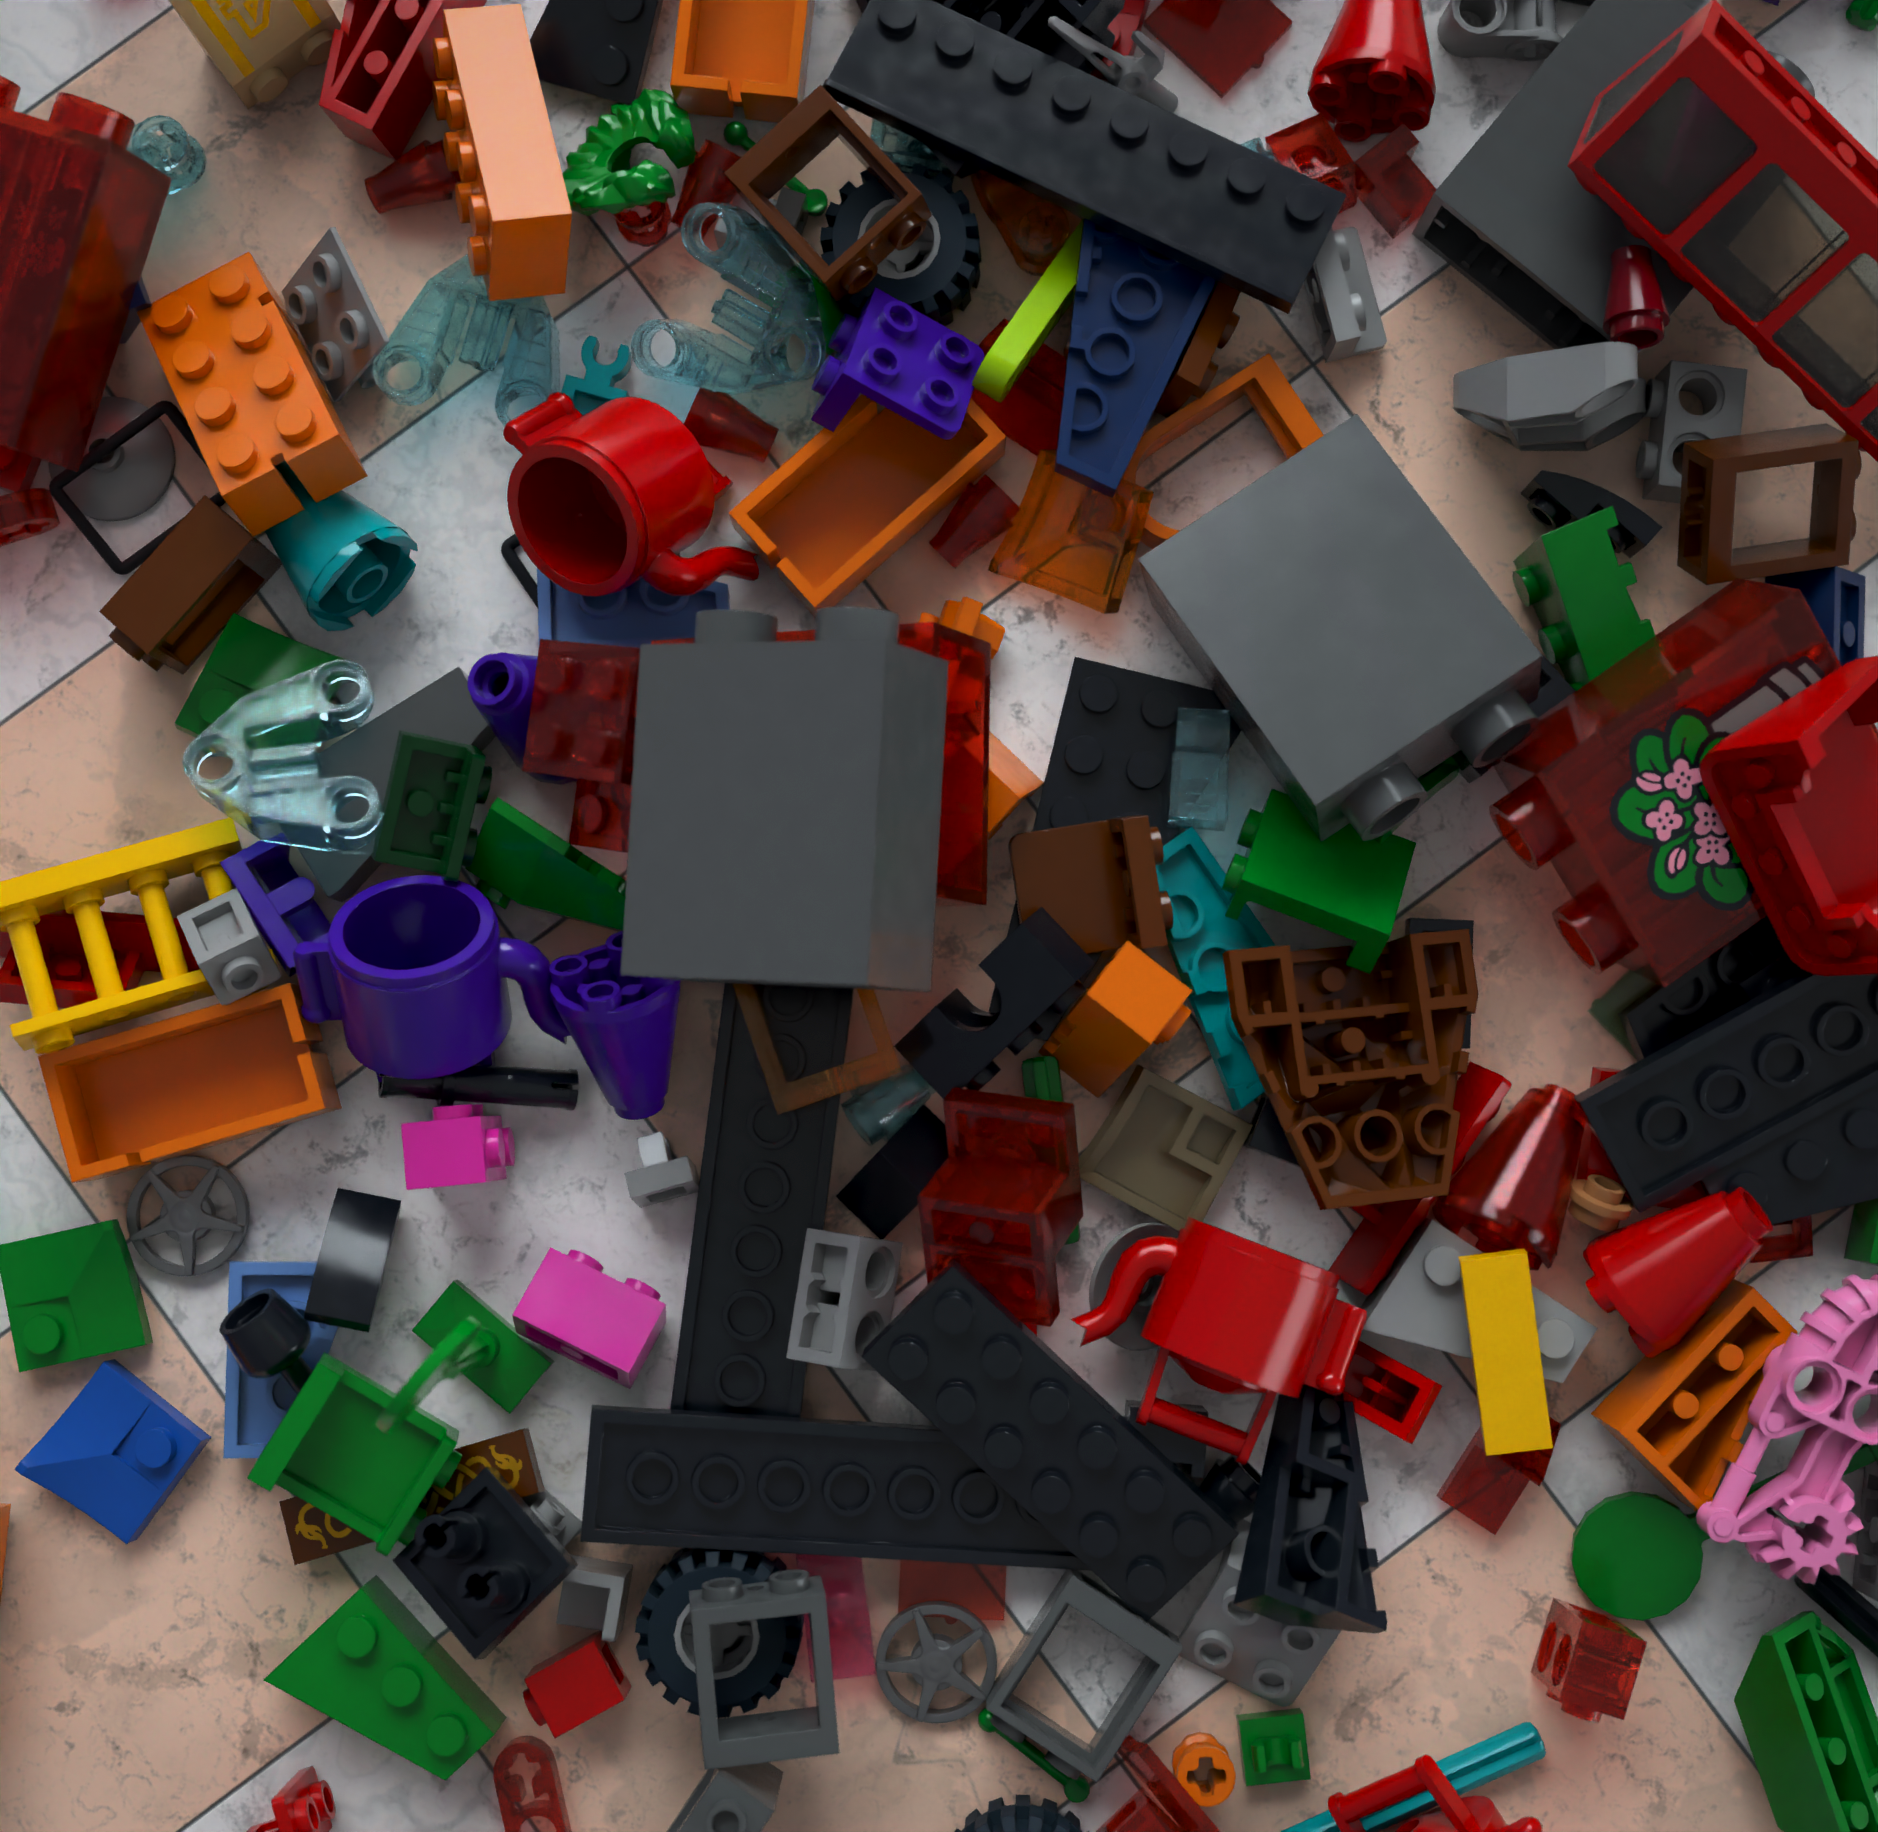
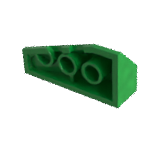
M497 797L491 805L478 835L473 862L470 867H465L466 870L480 878L475 888L486 898L505 910L510 902L514 900L518 904L537 911L618 932L623 931L626 880L595 860H592L571 844Z

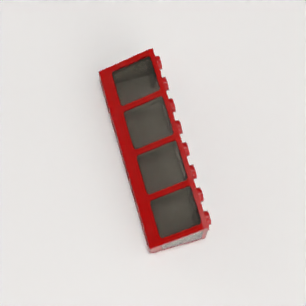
M1711 0L1596 96L1567 166L1575 173L1576 179L1587 192L1598 195L1621 217L1624 226L1633 236L1644 239L1667 261L1670 270L1678 279L1694 286L1712 304L1716 314L1723 322L1738 328L1757 347L1759 354L1767 364L1781 369L1801 389L1805 399L1811 406L1825 411L1846 434L1859 440L1858 449L1860 451L1868 452L1878 462V161L1716 0Z

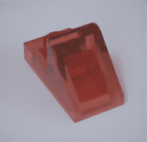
M1549 1417L1553 1448L1486 1456L1484 1452L1480 1425L1436 1496L1496 1535L1528 1482L1531 1481L1539 1487L1543 1482L1561 1424Z

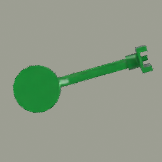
M458 1279L454 1280L412 1329L434 1351L391 1400L375 1425L389 1435L417 1408L438 1383L445 1379H455L462 1374L510 1414L555 1361L528 1338L516 1333L515 1327Z
M1864 1443L1852 1456L1843 1476L1875 1461L1878 1464V1444L1870 1445ZM1779 1472L1767 1479H1764L1752 1485L1747 1496H1749L1750 1494L1761 1488L1763 1485H1765L1766 1483L1780 1475L1782 1472ZM1630 1491L1606 1497L1585 1513L1573 1533L1570 1559L1579 1587L1595 1606L1618 1618L1643 1621L1667 1615L1689 1598L1701 1576L1703 1561L1701 1545L1710 1537L1698 1526L1696 1521L1697 1512L1688 1515L1683 1513L1675 1504L1656 1494Z

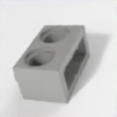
M1671 360L1655 376V379L1648 380L1646 385V414L1644 417L1651 418L1648 441H1642L1636 460V477L1644 479L1642 499L1680 503L1682 475L1675 469L1672 457L1674 452L1683 453L1684 442L1741 435L1747 369ZM1689 391L1698 396L1703 405V415L1688 413L1681 406L1679 392Z
M807 1228L786 1358L840 1369L876 1371L862 1358L864 1348L891 1322L903 1243Z

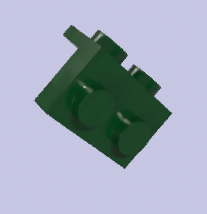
M399 731L372 851L374 861L439 873L443 880L458 881L461 866L470 867L473 862L478 838L477 829L470 828L476 803L485 804L492 780V768L485 765L486 756L476 746Z

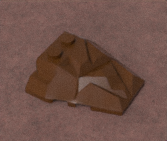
M1469 929L1409 934L1387 942L1370 974L1346 965L1351 946L1291 951L1290 945L1223 952L1231 1019L1282 1125L1319 1209L1328 1210L1448 1195L1460 1113L1453 1109L1458 1075L1467 1073L1469 1052L1462 1051L1467 1015L1476 1012L1478 987Z

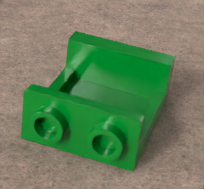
M1271 789L1262 811L1259 812L1250 808L1236 844L1246 847L1247 850L1245 856L1234 854L1223 881L1221 890L1232 893L1225 916L1237 921L1245 903L1254 902L1353 940L1346 965L1370 974L1391 936L1416 842L1391 834L1382 844L1378 843L1375 839L1363 841L1350 823L1321 842L1286 793Z
M324 1352L258 1457L247 1479L268 1491H271L275 1484L372 1539L377 1543L375 1551L387 1557L397 1541L408 1546L413 1539L416 1527L427 1515L428 1511L419 1505L431 1485L433 1484L443 1489L457 1468L463 1456L454 1450L458 1442L459 1430L417 1406L389 1435L386 1434L375 1424L396 1393Z

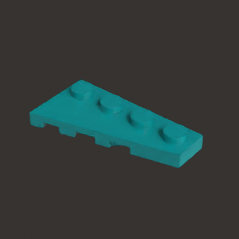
M1192 826L1163 846V864L1156 866L1159 891H1167L1173 910V928L1165 930L1167 946L1182 983L1193 990L1188 996L1231 1107L1233 1111L1244 1108L1264 1093L1265 1090L1231 1019L1222 953L1228 950L1272 947L1276 945L1246 903L1237 921L1225 916L1232 893L1221 890L1226 873Z

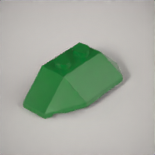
M1802 1611L1761 1636L1735 1695L1734 1703L1776 1824L1783 1832H1878V1719L1854 1650L1833 1630L1823 1625L1821 1618L1813 1611Z

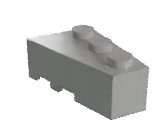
M1426 1218L1406 1241L1394 1259L1388 1275L1377 1284L1373 1292L1366 1297L1360 1308L1367 1310V1321L1363 1330L1472 1359L1458 1257L1483 1254V1252L1433 1219ZM1532 1285L1544 1379L1563 1384L1598 1328Z

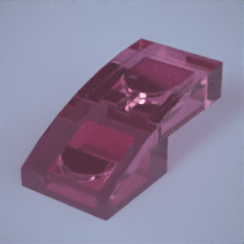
M796 1554L797 1570L807 1571L809 1577L821 1575L826 1593L833 1681L877 1675L863 1559L860 1557ZM802 1614L805 1620L811 1683H814L809 1614Z

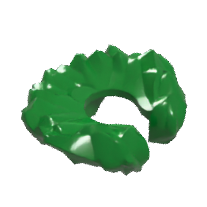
M643 89L639 98L632 101L631 105H611V115H601L597 126L591 125L586 128V142L578 145L577 152H570L567 155L568 168L562 173L572 211L585 216H590L600 210L616 214L624 209L634 208L636 205L646 206L653 202L665 204L668 198L676 196L673 179L668 170L664 169L661 165L645 159L630 169L631 151L636 144L650 143L657 149H663L677 169L694 163L696 156L695 139L689 114L679 107L671 94L657 89Z

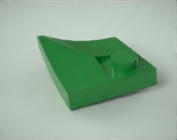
M233 613L177 717L175 726L178 730L277 777H281L305 761L349 666L348 661L283 636Z
M118 1219L0 1245V1274L19 1372L153 1343L137 1274Z

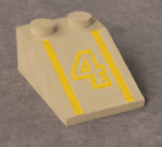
M168 0L205 54L247 109H250L258 102H268L279 96L286 89L289 79L308 65L316 66L328 60L334 29L340 30L341 28L337 16L326 0Z

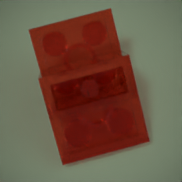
M540 639L522 771L577 779L569 844L628 853L640 648Z
M952 1088L943 1099L949 1157L917 1196L927 1285L955 1259L1021 1322L1051 1327L1060 1314L1055 1257L1083 1217L1074 1103Z

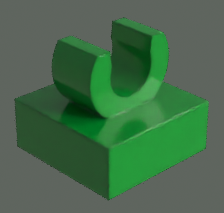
M1300 1708L1236 1715L1243 1780L1246 1786L1311 1779L1304 1715Z

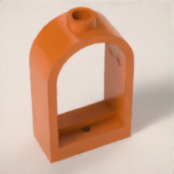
M1270 353L1144 433L1119 485L1120 506L1110 512L1117 530L1128 544H1132L1139 539L1146 546L1154 549L1181 531L1171 529L1157 522L1141 504L1136 490V472L1141 464L1153 453L1242 396H1246L1287 460L1324 436Z

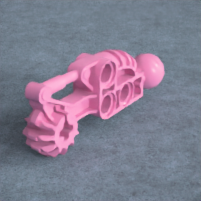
M1851 1274L1842 1280L1843 1287L1835 1291L1827 1288L1820 1295L1824 1302L1812 1314L1806 1311L1803 1313L1800 1320L1805 1322V1325L1800 1333L1797 1335L1791 1332L1786 1343L1771 1351L1764 1363V1379L1748 1410V1420L1754 1427L1736 1463H1731L1713 1501L1702 1504L1696 1514L1698 1526L1710 1538L1719 1543H1726L1733 1539L1741 1543L1744 1542L1750 1556L1756 1562L1769 1563L1770 1570L1781 1579L1789 1580L1796 1574L1804 1583L1815 1585L1820 1567L1831 1575H1840L1839 1563L1836 1558L1841 1552L1846 1555H1859L1856 1545L1848 1540L1847 1536L1864 1529L1861 1524V1519L1853 1512H1850L1856 1503L1854 1501V1492L1841 1478L1852 1456L1864 1443L1870 1445L1878 1444V1274L1873 1275L1870 1280L1861 1279L1859 1276ZM1813 1366V1377L1809 1385L1801 1391L1794 1392L1796 1376L1803 1369ZM1870 1394L1871 1402L1869 1409L1864 1415L1853 1419L1854 1405L1860 1398ZM1806 1429L1786 1470L1747 1496L1757 1476L1754 1472L1771 1438H1782ZM1771 1507L1779 1511L1782 1515H1784L1787 1519L1791 1521H1794L1798 1524L1800 1522H1804L1807 1525L1804 1528H1801L1799 1526L1792 1527L1774 1511L1768 1508Z

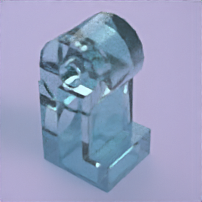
M1178 707L1175 751L1172 753L1167 827L1188 829L1193 826L1194 829L1225 831L1228 821L1230 710Z

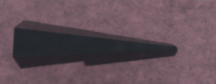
M1303 1384L1299 1398L1279 1393L1233 1604L1285 1625L1376 1634L1386 1631L1387 1616L1386 1610H1377L1371 1572L1377 1569L1379 1565L1376 1549L1367 1548L1361 1507L1369 1501L1353 1402L1344 1401L1343 1393L1334 1396L1306 1384Z

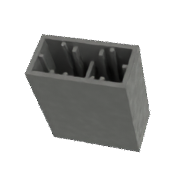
M1595 0L1434 192L1412 232L1416 238L1553 349L1610 342V335L1603 331L1602 326L1611 275V254L1621 247L1642 245L1651 250L1652 265L1669 316L1694 287L1690 283L1678 279L1670 270L1667 261L1644 239L1633 236L1624 226L1621 217L1598 195L1587 192L1576 179L1575 173L1567 165L1596 96L1707 5L1710 0ZM1679 45L1615 97L1625 105L1675 54ZM1768 51L1815 98L1813 85L1806 74L1789 59L1775 52ZM1687 77L1678 79L1638 119L1651 131L1638 168L1658 187L1660 186L1694 84ZM1776 164L1766 165L1757 174L1750 191L1747 194L1739 192L1719 216L1715 215L1702 229L1725 250L1787 174ZM1675 202L1688 216L1695 210V208Z
M1355 414L1138 559L1151 605L1321 842L1349 823L1363 841L1375 839L1389 832L1415 813L1426 801L1428 793L1417 778L1460 750L1473 767L1479 768L1488 765L1518 746L1534 731L1539 723V718L1530 708L1529 704L1538 699L1542 663L1541 653L1358 414Z
M863 607L821 608L816 610L814 641L777 642L778 618L775 616L741 610H705L696 613L694 643L640 644L621 975L690 982L931 992L949 661L898 644L899 614Z

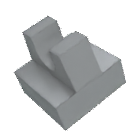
M662 1131L636 1138L643 1168L624 1174L630 1198L640 1208L698 1192L699 1177L696 1166L688 1156L674 1159L670 1142L667 1138H664Z

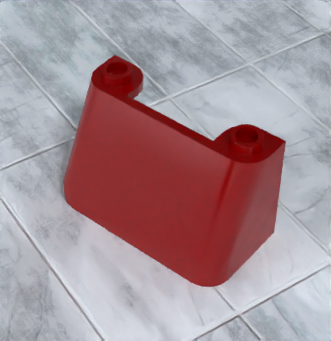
M1878 656L1859 658L1844 664L1719 741L1700 762L1699 772L1705 789L1785 952L1796 965L1813 975L1878 974V742L1869 725L1878 723Z

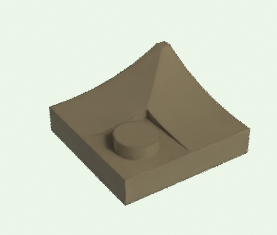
M1138 1064L1116 1104L1090 1144L1075 1162L1072 1171L1075 1176L1180 1231L1181 1228L1184 1229L1188 1217L1203 1222L1253 1125Z

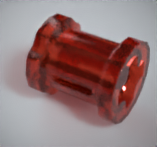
M667 201L665 204L653 202L644 206L646 209H650L651 213L640 218L635 210L632 211V208L613 214L620 234L627 242L639 244L643 247L658 244L667 236L668 227L672 221Z

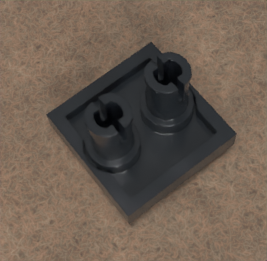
M485 1467L439 1514L429 1515L421 1520L416 1527L415 1538L392 1560L475 1660L485 1659L578 1566V1563L500 1472L493 1467Z

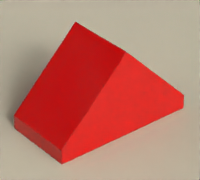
M1359 1340L1345 1377L1346 1386L1343 1396L1344 1401L1353 1402L1355 1413L1412 1444L1442 1385Z

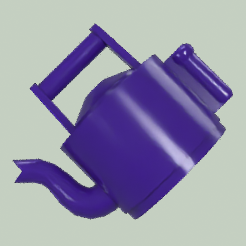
M415 875L395 878L373 885L353 896L339 909L329 929L328 943L302 942L296 946L293 952L303 1001L301 1006L303 1018L310 1023L316 1024L330 1020H342L345 1040L351 1054L362 1065L376 1072L378 1083L382 1082L383 1077H379V1073L402 1079H429L454 1074L475 1064L495 1065L494 1051L505 1039L512 1021L507 978L513 979L519 984L529 1016L543 1032L564 1044L567 1042V1036H570L566 1025L552 1002L549 960L536 946L520 939L501 937L497 916L488 899L475 887L460 880L452 882L443 880L441 876Z

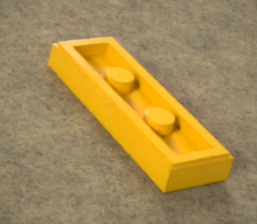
M1525 1249L1459 1256V1268L1484 1452L1486 1456L1553 1448L1527 1252Z

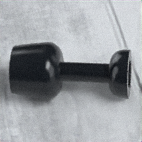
M270 1288L260 1290L244 1299L228 1313L220 1325V1333L244 1373L258 1379L269 1378L280 1373L298 1395L312 1372V1369L301 1357L310 1342V1325L276 1291Z

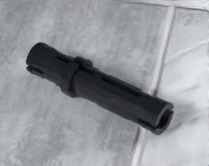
M475 1064L454 1074L429 1079H402L379 1073V1077H383L382 1082L378 1083L379 1098L434 1099L437 1102V1106L442 1107L452 1106L454 1101L574 1110L577 1103L578 1090L571 1089L573 1085L579 1084L578 1071L575 1069L567 1071Z

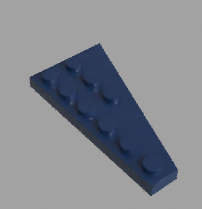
M1083 218L1054 471L1113 498L1217 280Z

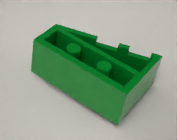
M1613 506L1541 535L1513 561L1517 569L1512 574L1515 589L1524 605L1527 607L1533 605L1542 625V628L1538 630L1541 648L1551 664H1559L1565 680L1576 691L1566 700L1567 707L1577 722L1584 721L1589 733L1657 705L1675 695L1651 621L1649 619L1640 620L1626 588L1638 582L1632 563L1626 562L1618 565L1607 530L1619 525Z

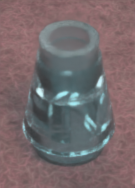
M905 1064L851 1089L852 1097L842 1103L841 1106L856 1132L869 1146H872L880 1139L888 1142L936 1091L911 1064Z

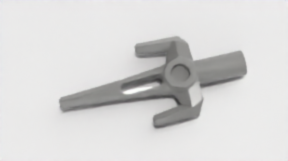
M1056 16L1049 17L1048 26L1083 55L1111 85L1174 113L1178 106V97L1154 80L1163 69L1165 51L1141 31H1133L1131 39L1146 55L1136 58L1121 55ZM1093 52L1100 53L1111 60L1113 64L1107 66Z

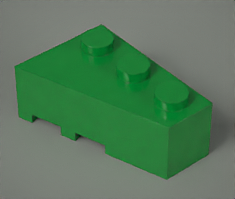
M377 1575L362 1586L263 1679L445 1781L495 1735L507 1718Z

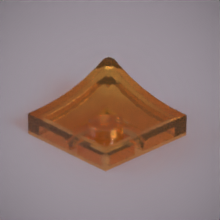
M1040 449L1034 471L1017 514L998 550L991 559L988 570L1063 596L1103 614L1118 613L1154 492L1122 478L1114 497L1111 498L1055 472L1056 450Z

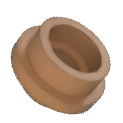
M1591 1174L1587 1180H1573L1568 1189V1196L1571 1198L1568 1207L1569 1213L1580 1222L1604 1231H1614L1618 1228L1621 1220L1628 1219L1633 1210V1204L1624 1196L1626 1190L1621 1184L1601 1175Z

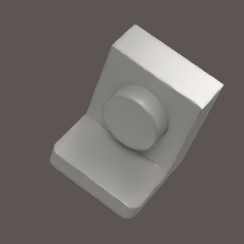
M237 888L177 916L196 962L220 1004L228 1005L280 979L281 973Z

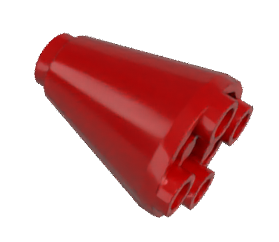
M1345 0L1311 74L1308 96L1313 109L1325 120L1335 124L1334 133L1339 138L1351 142L1364 141L1371 134L1395 133L1401 130L1418 131L1425 128L1430 121L1436 85L1421 0Z
M1738 1187L1730 1194L1720 1191L1596 1237L1583 1250L1585 1261L1595 1274L1586 1280V1286L1595 1302L1605 1312L1612 1313L1614 1310H1617L1630 1325L1628 1326V1331L1636 1346L1645 1356L1652 1359L1663 1351H1669L1683 1340L1763 1246L1762 1237L1770 1233L1773 1227L1762 1207L1747 1190Z

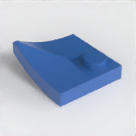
M112 1359L101 1364L71 1405L19 1462L15 1470L22 1476L71 1503L112 1532L124 1543L128 1544L140 1537L211 1439V1436L118 1361Z

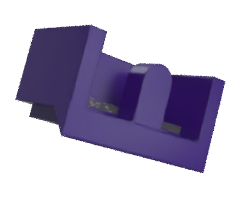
M282 828L219 863L231 879L233 889L237 888L244 899L260 934L270 949L272 948L275 957L287 975L291 977L297 974L293 958L296 946L302 942L328 943L331 924L314 900V884L307 878L299 877L290 864L291 838L286 830Z

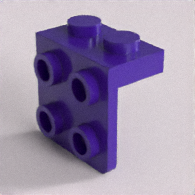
M875 287L856 317L846 312L831 336L828 347L836 351L835 357L829 355L813 382L811 390L820 394L811 420L834 432L855 400L862 394L934 435L950 440L961 428L974 389L972 382L984 360V352L977 344L968 340L963 335L950 330L913 309L908 304Z

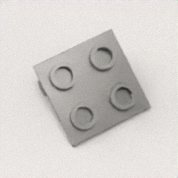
M331 227L282 290V294L285 299L287 313L290 319L298 326L312 355L313 366L319 378L324 380L333 401L338 402L357 380L362 388L373 387L384 380L385 377L381 370L385 363L379 354L390 340L336 228Z

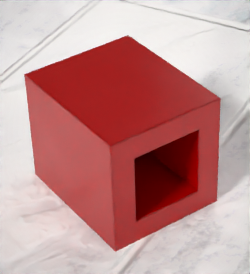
M599 1630L533 1666L524 1679L528 1689L523 1691V1698L529 1713L539 1726L547 1723L554 1738L624 1701L632 1687L609 1642L601 1640L603 1631Z

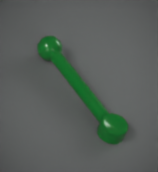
M733 121L726 125L723 135L728 144L741 146L746 151H749L756 144L748 137L747 128L743 123ZM795 176L785 184L791 190L806 194L810 216L817 217L825 213L828 200L823 191L820 189H808Z
M986 1708L980 1711L978 1724L982 1730L988 1733L996 1732L1062 1784L1065 1795L1070 1801L1080 1803L1087 1799L1090 1787L1088 1780L1080 1774L1078 1779L1074 1780L1061 1773L1044 1758V1753L1026 1739L1023 1743H1018L995 1728L990 1722L993 1713Z

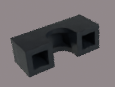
M1040 907L979 964L981 969L993 980L1000 992V1012L991 1013L977 1008L956 988L937 1004L894 1047L946 1103L963 1087L974 1096L1001 1070L993 1061L997 1055L1006 1047L1015 1056L1018 1055L1044 1030L1035 1020L1047 1008L1051 1007L1059 1016L1087 990L1079 978L1095 962L1043 907Z

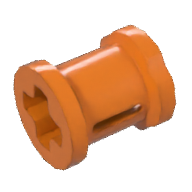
M1202 1732L1189 1734L1184 1737L1181 1744L1175 1747L1171 1763L1179 1789L1187 1800L1197 1806L1211 1807L1219 1805L1230 1796L1235 1787L1236 1780L1234 1765L1229 1758L1225 1746L1219 1743L1213 1735ZM1210 1757L1214 1767L1208 1770V1780L1197 1781L1193 1771L1199 1767V1758Z

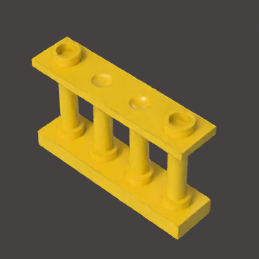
M232 817L0 881V930L9 934L32 1015L31 1019L9 1025L12 1037L24 1051L34 1048L35 1053L46 1054L62 1050L75 1043L73 1036L215 995L201 969L192 972L188 971L164 888L170 884L169 879L194 873L196 877H203L209 900L233 889L231 879L219 863L243 850ZM130 891L132 895L139 896L163 980L124 991L100 907L105 903V897ZM65 909L66 913L74 914L98 999L59 1010L35 925L40 922L39 916ZM272 948L268 949L278 967ZM267 985V986H265V987H263V988H261V989H259V990H257V991H255V992H253V993L259 992V991L265 989L266 987H268L269 985Z

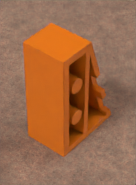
M1127 941L1112 955L1038 1052L1043 1056L1056 1057L1059 1061V1067L1063 1072L1099 1098L1152 1043L1158 1045L1159 1043L1163 1044L1165 1041L1168 1043L1192 1012L1183 1002L1193 990Z
M1734 1279L1678 1345L1669 1351H1663L1652 1359L1644 1356L1591 1415L1677 1500L1697 1512L1702 1504L1713 1501L1712 1497L1729 1462L1736 1463L1744 1444L1739 1441L1749 1422V1407L1764 1379L1763 1367L1766 1358L1773 1349L1786 1343L1791 1332L1795 1334L1798 1332L1755 1288Z

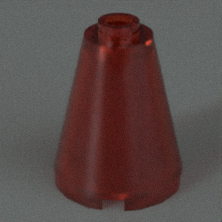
M1546 1084L1543 1089L1530 1088L1451 1179L1448 1195L1437 1196L1431 1208L1435 1219L1455 1235L1459 1234L1462 1227L1479 1238L1475 1248L1483 1253L1525 1249L1528 1255L1529 1270L1538 1271L1542 1262L1547 1269L1552 1267L1558 1253L1586 1126V1119L1574 1099L1576 1095L1554 1084Z

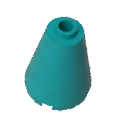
M286 461L276 465V468L301 500L304 510L265 530V533L309 616L317 625L327 631H344L354 627L348 618L364 609L371 617L382 611L401 593L413 575L416 564L409 555L411 550L418 551L417 543L405 530L343 490L316 503Z

